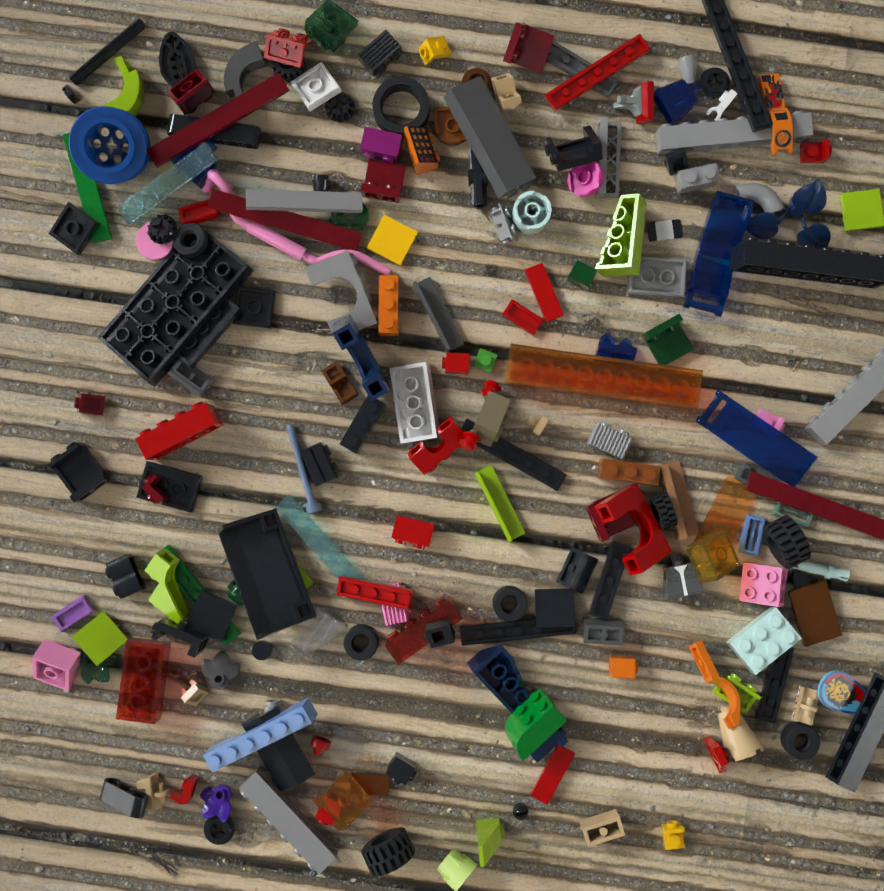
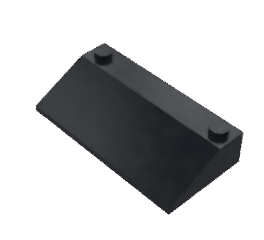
M276 508L224 524L217 530L257 640L317 617Z

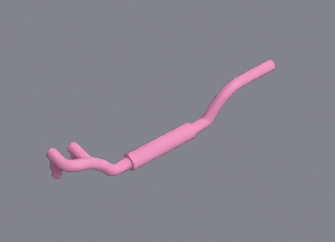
M210 169L207 172V179L203 187L204 193L209 194L212 187L216 184L221 191L233 194L235 185L227 183L220 176L219 170ZM230 214L232 220L245 228L249 234L299 261L304 260L311 265L347 251L344 249L316 257L307 252L305 247L263 224ZM348 250L349 254H354L356 261L382 275H389L391 268L364 253Z

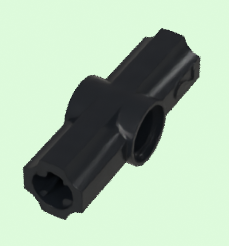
M468 149V184L470 187L471 207L483 208L487 206L488 178L472 149Z

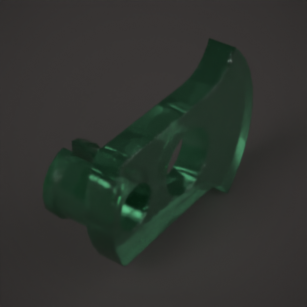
M362 203L363 211L362 213H354V219H347L345 213L331 212L329 221L333 225L359 226L363 230L368 223L369 213L366 206Z

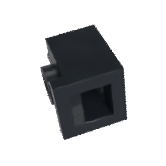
M447 616L446 619L426 624V629L423 631L426 642L429 641L431 648L455 642V630L450 616Z

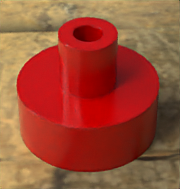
M313 735L310 743L311 746L315 747L313 754L320 756L322 750H329L331 741L325 737Z

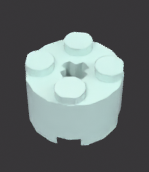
M535 191L524 192L514 203L512 212L513 223L523 234L539 233L549 222L552 211L551 203L545 195L543 196ZM528 211L535 212V215L528 214Z

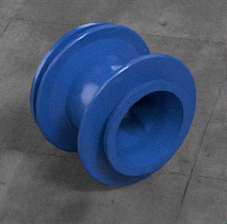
M108 106L89 109L75 120L70 130L69 150L71 157L78 169L94 181L103 184H119L132 180L145 169L149 162L150 156L147 153V149L151 147L149 135L143 124L134 115L125 110ZM103 128H107L109 130L108 136H104L102 134ZM118 130H121L123 133V138L121 139L116 135ZM96 139L100 140L101 146L99 148H96L94 146V141ZM112 140L114 144H117V148H113V152L108 147V143H111ZM125 143L128 144V152L123 150ZM102 153L107 155L106 161L101 160L100 155ZM116 155H120L122 157L120 163L115 162Z

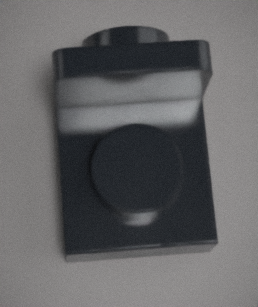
M684 148L665 154L666 161H664V165L670 176L677 174L680 170L688 169Z

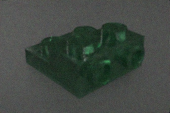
M326 0L306 19L304 31L310 39L315 38L321 42V46L325 50L330 49L335 52L345 43L346 36L358 26L359 20L332 0Z

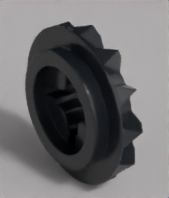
M717 67L707 69L701 75L699 81L700 90L705 93V96H710L712 99L721 97L725 91H728L730 86L728 74L723 69ZM714 77H715V82H716V83H719V84L715 87V89H713V88H714L713 85L710 84V82H712V80H713Z
M342 92L325 103V111L332 121L338 123L346 122L354 115L355 103L350 95ZM337 101H339L341 105L345 104V106H343L342 114L338 108L335 109V107H337Z
M157 214V217L151 218L150 224L147 225V234L157 244L171 242L177 233L176 221L167 214ZM163 224L168 230H162L160 233L156 228L161 227Z
M217 815L208 818L204 824V834L207 840L216 845L229 842L235 832V822L232 821L231 817L229 816L227 821L224 822V832L219 831L216 834V824L219 826L223 822H221Z

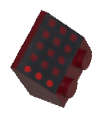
M195 69L169 89L167 93L182 113L187 115L193 113L202 102L210 100L215 91L209 81Z

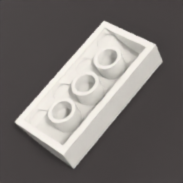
M421 362L389 368L400 444L441 438L437 431L439 422L430 363Z

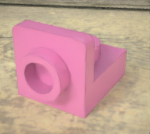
M759 409L751 426L769 436H777L785 427V424H783L785 418L777 417L763 409Z

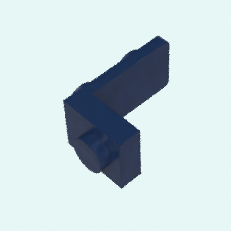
M560 727L531 754V757L536 762H539L556 745L560 744L563 747L568 742L566 738L567 732Z

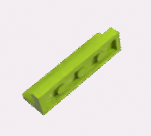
M492 465L475 472L474 474L507 541L510 543L513 539L525 534Z

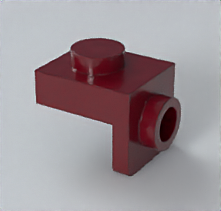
M160 474L149 475L144 480L145 485L142 487L148 494L147 498L154 504H164L168 499L155 486L162 478Z

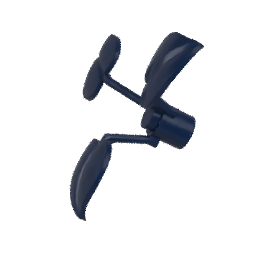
M817 179L798 189L790 198L789 207H785V211L779 220H777V216L774 213H759L749 218L743 224L744 229L756 238L769 239L777 234V225L781 224L789 212L793 217H801L804 230L797 233V242L800 246L813 245L815 249L827 247L831 239L829 228L819 223L807 227L804 217L806 210L810 213H817L825 207L827 195L823 183L820 179Z

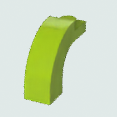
M122 56L114 59L124 80L123 90L116 99L102 106L119 108L136 116L144 101V82L138 71L133 69L130 61L126 62Z

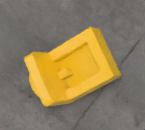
M445 36L426 38L418 48L425 65H429L433 59L449 57L452 53Z

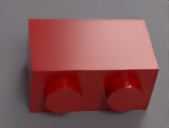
M397 515L391 538L395 539V543L406 545V542L414 544L413 547L424 550L425 547H429L434 524Z

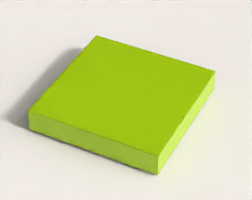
M880 188L840 194L845 232L884 227Z
M104 611L72 636L74 641L97 667L129 641Z

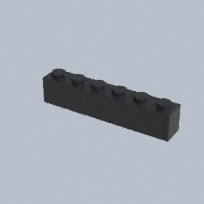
M874 673L825 776L837 785L852 792L856 791L884 732L883 675Z

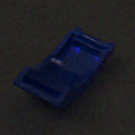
M716 191L694 256L683 303L684 308L689 309L692 307L713 313L717 317L722 316L733 271H729L731 248L742 241L752 214L754 200ZM693 296L716 302L717 306L692 300Z
M718 389L715 393L716 396L709 406L695 421L785 483L796 487L818 457ZM722 400L726 401L727 403L711 424L708 423L707 420Z

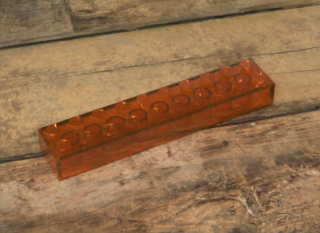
M510 344L504 384L696 410L699 406L703 370Z

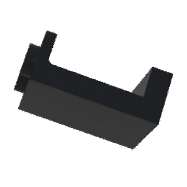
M590 125L583 127L584 138L558 145L554 144L551 137L546 138L547 145H544L546 156L550 157L551 164L555 165L558 171L603 160L601 141Z
M71 443L66 447L64 453H59L50 459L51 462L47 465L49 469H53L70 491L72 495L69 497L74 503L82 502L111 480L84 443Z
M168 617L155 622L151 629V633H153L151 639L154 641L168 633L192 643L187 655L194 658L204 651L209 636L186 627L187 623L180 622L177 624Z

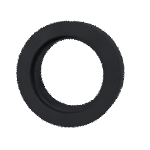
M408 77L388 79L378 87L373 97L374 118L378 127L383 131L401 134L404 139V127H425L430 114L429 97L424 87L414 79ZM395 92H408L415 96L420 104L417 117L407 124H395L389 121L383 113L385 100Z

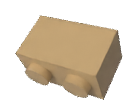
M616 809L579 820L588 847L625 836L621 819Z

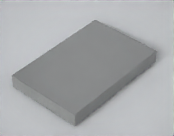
M641 256L639 275L628 276L627 294L684 298L687 259Z

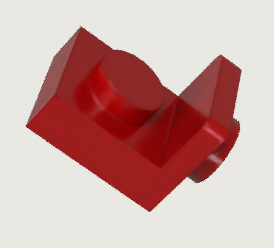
M824 139L822 142H802L800 144V163H824L832 153L829 139Z
M192 774L188 779H184L181 790L175 789L169 798L173 799L177 804H188L193 798L199 776Z

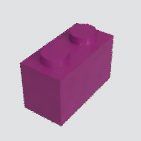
M365 127L360 146L361 155L367 159L379 158L383 162L398 163L403 137L401 134Z

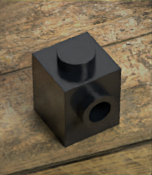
M396 751L386 768V774L391 776V780L395 783L406 785L409 780L412 782L417 773L415 770L416 763Z

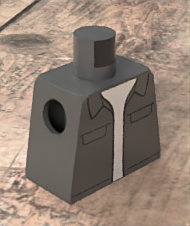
M682 552L671 553L672 565L663 566L664 598L673 599L704 593L694 563L690 561L683 562Z

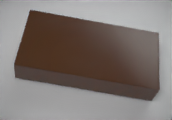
M351 772L350 794L388 796L390 776L387 774Z

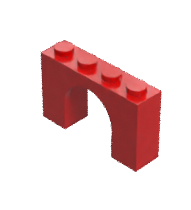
M637 483L622 488L594 506L603 524L615 521L624 514L631 516L638 524L640 530L639 544L633 551L621 558L630 576L644 573L672 552Z

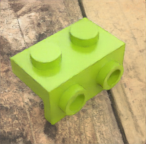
M724 672L721 676L731 682L737 689L740 697V711L744 714L748 713L756 699L760 701L762 698L756 694L758 692L756 688L750 684L744 686L740 683L742 679L731 673L729 676ZM715 685L712 692L729 703L725 692Z

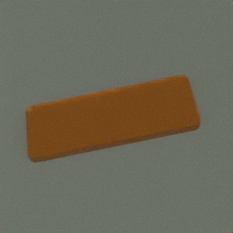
M726 477L699 530V534H697L691 546V551L721 565L757 494L746 491L744 483L732 477Z

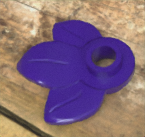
M225 784L205 788L200 794L201 799L205 801L202 806L203 818L208 819L217 815L221 822H226L232 810L230 804L232 797L231 789Z

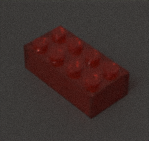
M442 595L434 601L432 608H424L418 613V618L415 620L411 618L409 621H406L403 624V629L400 631L396 629L387 635L385 647L398 665L429 643V641L426 642L423 632L426 629L427 623L446 619L447 616H450L452 624L455 625L463 619L462 613L449 595L447 597Z
M134 637L126 641L116 713L117 720L155 724L161 719L171 642Z

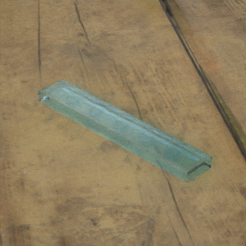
M204 142L119 205L117 208L127 224H131L217 161V156L210 145Z
M290 494L275 506L277 511L337 579L342 575L365 580Z

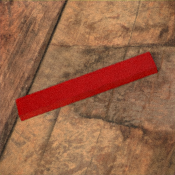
M638 34L546 93L545 99L553 111L556 112L650 51V47L642 35Z

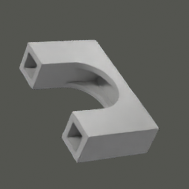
M348 250L305 267L312 286L332 278H343L351 282L356 289L357 301L353 310L346 315L327 322L331 333L333 324L350 314L359 330L376 324V319L379 318L376 308H371L369 301L372 298L368 289L364 290L361 284L365 282L361 271L357 272L354 265L357 264L353 253L349 254Z

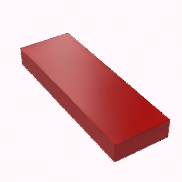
M543 263L525 269L524 272L545 323L563 317L564 314Z
M560 744L556 745L530 796L548 805L575 752L564 746L562 747Z

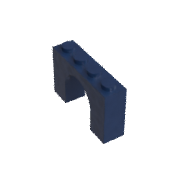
M351 314L335 322L332 334L342 350L346 348L353 358L362 378V386L370 400L373 401L388 393V380Z

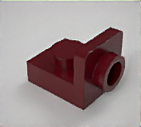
M80 393L79 397H75L74 408L77 409V413L103 415L105 396Z

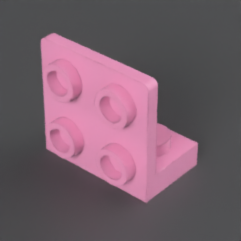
M744 563L740 601L775 607L784 606L788 569Z

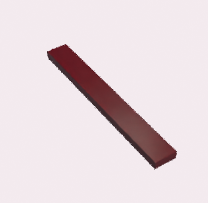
M277 73L147 149V153L154 165L159 168L288 93L289 88L281 75Z
M213 188L207 207L349 250L358 251L363 234L289 211L246 210V198Z
M750 473L745 488L746 491L884 541V519L758 473Z

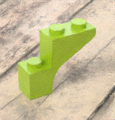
M165 548L154 555L145 569V572L153 580L159 582L148 600L155 608L166 614L171 621L179 624L189 616L190 611L175 581V569L180 559Z

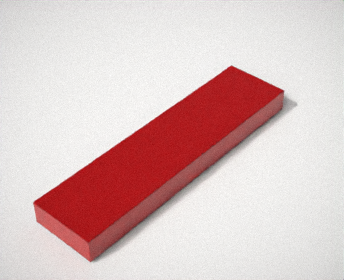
M341 575L338 579L336 595L410 610L414 590Z

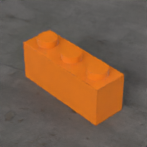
M379 275L378 333L380 336H399L398 275Z

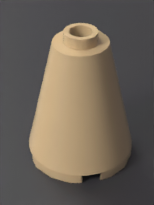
M729 705L720 708L721 712L718 713L723 746L728 754L726 757L728 763H731L730 758H734L736 762L754 756L759 748L761 752L764 751L763 745L741 714L740 725L728 729L723 719L728 713Z

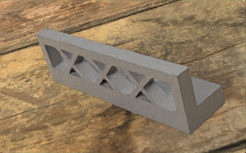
M600 117L597 136L602 144L603 160L597 162L603 168L604 179L600 189L596 192L595 198L618 199L621 122H608V117ZM608 128H616V135L612 139L608 136ZM610 144L616 149V153L611 158L607 155V146ZM609 163L615 168V172L611 176L607 174V164ZM609 181L615 187L614 193H606V183Z

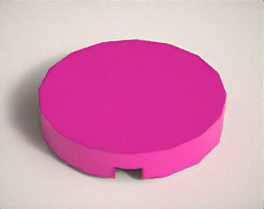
M597 161L573 167L569 171L567 179L571 192L580 197H590L595 194L603 183V168Z

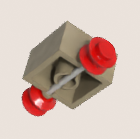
M494 380L484 382L485 388L481 389L480 392L484 396L485 401L473 430L463 432L462 435L465 439L459 441L462 448L466 451L472 452L477 450L478 446L476 443H482L491 447L493 441L497 442L511 411V407H508L510 399L497 394L501 392L502 388Z

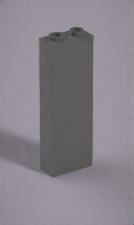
M477 77L451 88L443 98L498 198L500 199L505 196L510 198L517 193V190L525 191L532 186L531 182L536 179V176L482 77Z

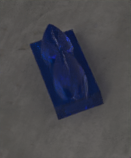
M606 332L599 340L595 351V359L632 364L637 354V348L633 347L627 338H624L618 345H615L609 332Z

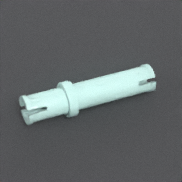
M806 560L792 567V569L818 574L827 579L835 578L845 582L848 581L850 576V570L834 567L833 564L829 563L821 564Z

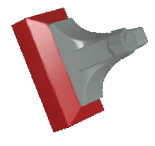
M647 80L638 85L630 96L619 95L616 100L617 102L613 103L614 110H630L634 117H636V124L644 125L654 120V82Z

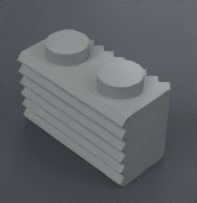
M714 163L678 171L674 176L677 194L695 192L703 188H713L720 180L717 164Z
M606 422L595 423L586 445L619 460H623L633 438L628 437L629 433L619 429L617 432L611 429L612 425Z

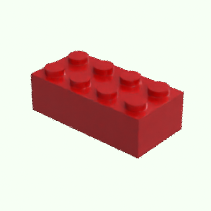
M202 401L191 406V410L176 413L174 419L170 421L167 419L157 423L156 428L152 430L149 428L140 432V436L135 438L145 460H158L224 426L214 405L203 403Z

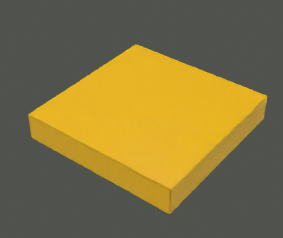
M384 215L367 246V250L401 267L418 232Z

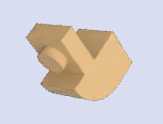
M510 73L491 78L496 101L501 112L519 107V104H522L521 96L516 92L514 79Z

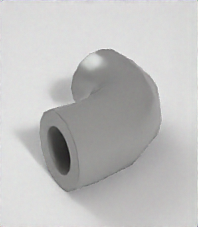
M748 183L735 187V195L740 205L747 202H755L763 208L764 212L774 214L785 209L777 193L767 185Z

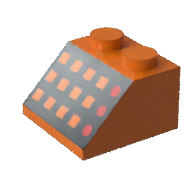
M404 127L405 141L416 175L438 169L440 157L438 151H434L432 146L435 143L432 132L428 133L426 127Z

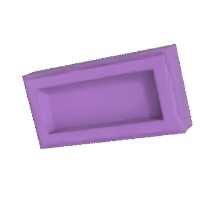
M83 595L51 617L60 632H64L96 610L87 596Z

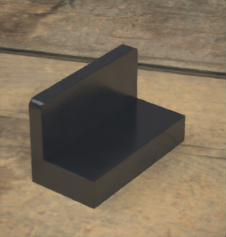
M572 547L556 582L583 594L598 559Z

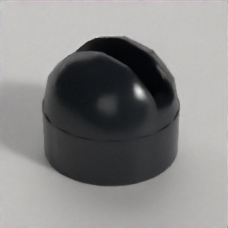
M524 803L514 805V817L518 820L526 819L528 808ZM525 811H526V813H524V814L516 815V813H521V812H525Z

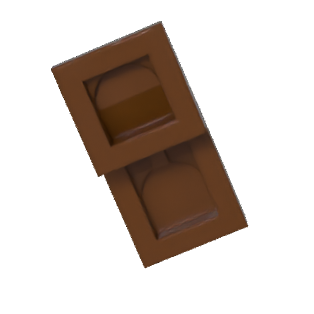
M338 361L321 370L342 406L359 396Z

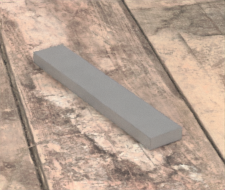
M246 189V210L362 213V194L352 192Z

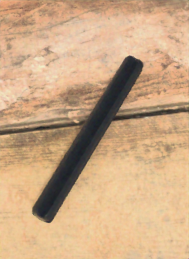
M140 18L135 20L69 76L70 80L76 86L79 85L146 28L145 23Z

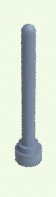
M289 424L287 431L308 501L305 508L307 514L321 511L322 507L318 500H315L305 462L300 453L301 449L295 428L292 424Z

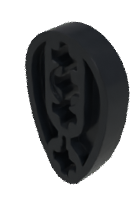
M168 32L160 46L159 66L162 77L173 87L179 82V74L176 71L177 65L174 62L175 57H179L178 62L181 66L182 79L195 69L198 70L186 42L177 33ZM171 39H175V40H176V41L174 42V44H175V45H174V48H173V46L170 44V43H171Z

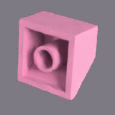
M44 639L32 657L33 678L70 691L81 663V652L74 648L62 646L56 641Z

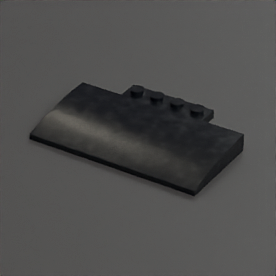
M206 230L208 244L202 254L198 257L188 258L178 253L174 247L97 337L147 383L154 387L179 358L193 369L242 312L229 299L254 270ZM195 234L188 235L184 241L185 246L191 247L195 245L197 236Z

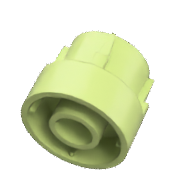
M453 848L439 865L437 871L444 877L443 879L454 891H457L476 868L477 864L469 856Z

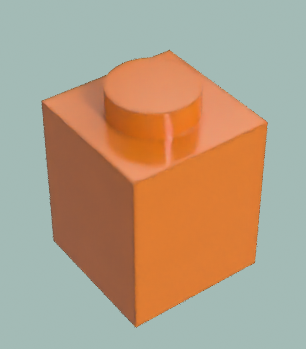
M609 655V675L611 678L635 679V673H638V661L633 656Z

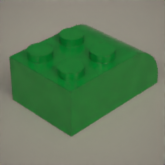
M539 688L509 716L505 724V733L519 757L524 761L555 733L567 719L555 703Z

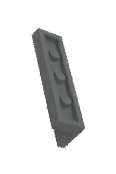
M431 277L418 283L417 281L413 282V287L446 352H452L464 346Z

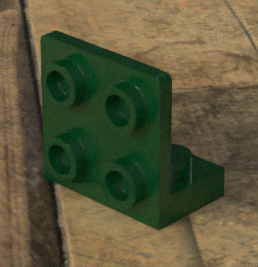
M680 313L642 335L660 368L694 349L679 324L683 321Z

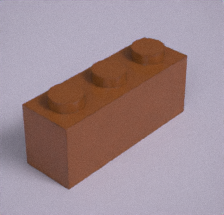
M599 459L597 478L658 486L661 466Z

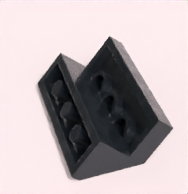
M275 706L262 715L258 713L241 724L247 732L280 714V711ZM292 733L257 750L279 791L297 786L315 775L314 770Z

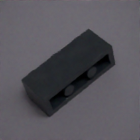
M367 395L342 438L340 445L358 454L385 409L386 404L378 399L371 401Z

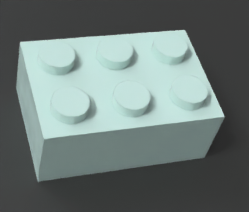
M770 606L726 641V643L749 672L757 675L802 638L776 607Z

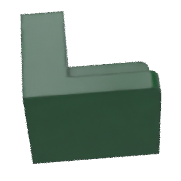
M577 260L568 275V282L585 291H589L590 284L597 270Z

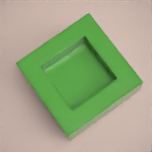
M480 348L473 367L491 373L498 355Z

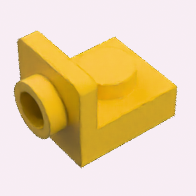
M671 820L667 821V824H661L665 850L685 848L683 835L685 828L682 823Z

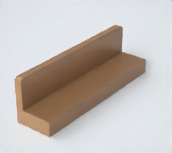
M676 460L658 465L661 466L659 478L663 492L669 494L674 505L673 507L676 510L675 514L677 515L678 523L673 526L676 539L685 540L690 536L699 534L680 461Z

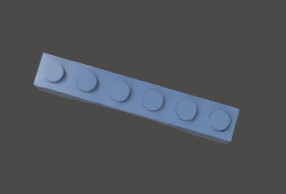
M308 697L290 706L265 723L210 746L203 757L211 771L214 772L312 724L318 713Z

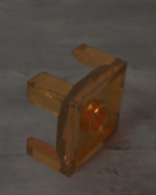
M348 771L340 773L334 779L335 782L324 793H320L313 800L318 808L324 807L336 822L332 824L338 831L345 830L373 801Z

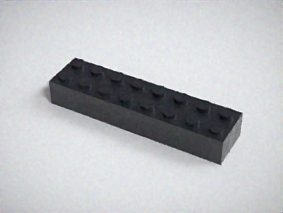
M746 238L745 241L739 242L738 245L731 248L729 271L875 289L884 286V254L870 256L868 252L854 254L851 250L833 251V248L830 247L815 249L813 245L799 247L795 243L777 244L775 240L760 242L757 238Z

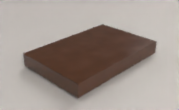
M826 580L787 591L803 646L808 647L842 636Z

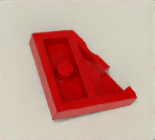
M710 736L704 738L703 741L719 774L727 771L728 762L726 757L728 754L724 746L720 745L718 740L715 741Z

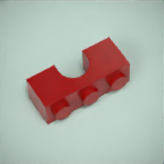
M452 416L437 427V431L442 437V441L438 446L429 447L423 441H420L407 452L409 459L424 475L435 470L437 464L442 460L448 459L456 448L462 447L459 441L465 439L462 435L465 431Z

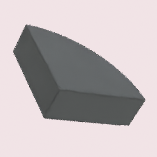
M742 462L734 479L747 485L750 473L752 472L751 467L746 462Z

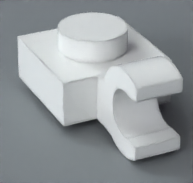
M732 89L729 92L725 91L719 98L721 103L717 107H711L707 111V115L709 116L712 111H716L718 115L714 120H719L722 113L738 93Z

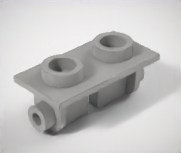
M501 203L498 204L499 208L498 206L491 208L492 212L490 214L494 225L502 224V227L496 229L500 242L506 245L510 243V239L518 241V230L515 224H512L510 208Z

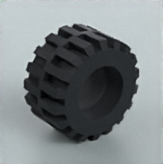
M784 515L764 525L763 535L767 546L775 559L784 568L790 569L811 558L808 540L802 529L791 517Z
M398 827L389 829L372 838L362 848L361 854L371 875L382 876L404 866L414 856L415 849L406 829Z

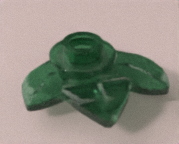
M83 652L80 657L82 665L80 673L83 681L87 684L91 683L93 679L102 683L109 682L110 673L108 667L117 662L116 657L112 654L97 667L93 661L92 663L87 661L88 655Z

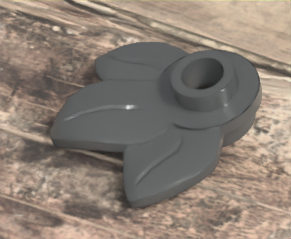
M224 650L217 653L213 661L203 659L201 666L203 675L210 679L211 686L217 690L227 687L229 680L236 678L240 671V664L230 663V658ZM218 676L222 677V681L220 683L216 682V678Z

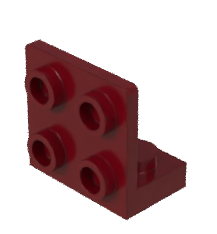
M516 22L503 61L542 73L555 36Z
M369 159L365 182L361 185L362 197L400 203L406 166Z
M614 493L584 505L597 537L601 542L610 539V536L634 527L631 516L624 514L615 521L602 523L594 506Z

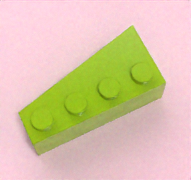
M640 194L620 196L613 216L611 229L609 228L607 233L608 238L605 247H602L600 261L595 267L602 277L639 275L647 202Z

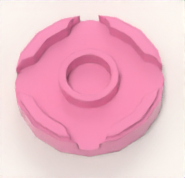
M147 223L140 228L136 235L137 249L141 255L154 261L163 260L172 251L174 246L173 240L167 244L153 242L147 234V225L150 224ZM163 224L161 227L156 228L160 233L162 230H168Z

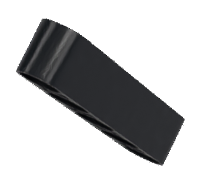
M170 114L167 135L174 134L200 119V117ZM234 123L203 142L258 149L261 128L255 125Z

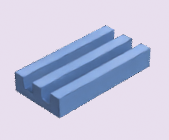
M745 514L738 552L759 555L766 518ZM750 519H752L751 527H750V532H749V536H748V541H747V546H746V549H744V548H745V543H746V538H747V533H748V529H749ZM759 521L754 550L751 551L756 522Z

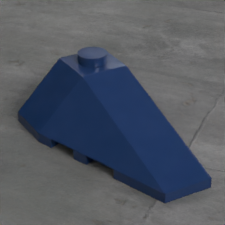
M502 645L482 649L467 662L472 672L511 713L529 698L514 658Z

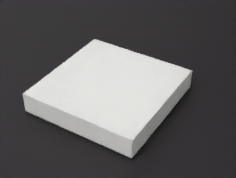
M322 62L290 82L310 112L342 92Z

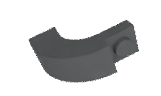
M257 41L237 50L227 63L224 72V87L229 98L234 99L243 94L245 78L251 72L266 67Z

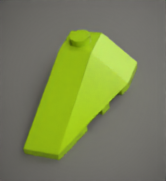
M499 818L476 820L480 867H485L502 844L501 837L505 836L504 824H500Z

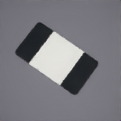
M680 219L647 223L648 239L650 242L682 238Z

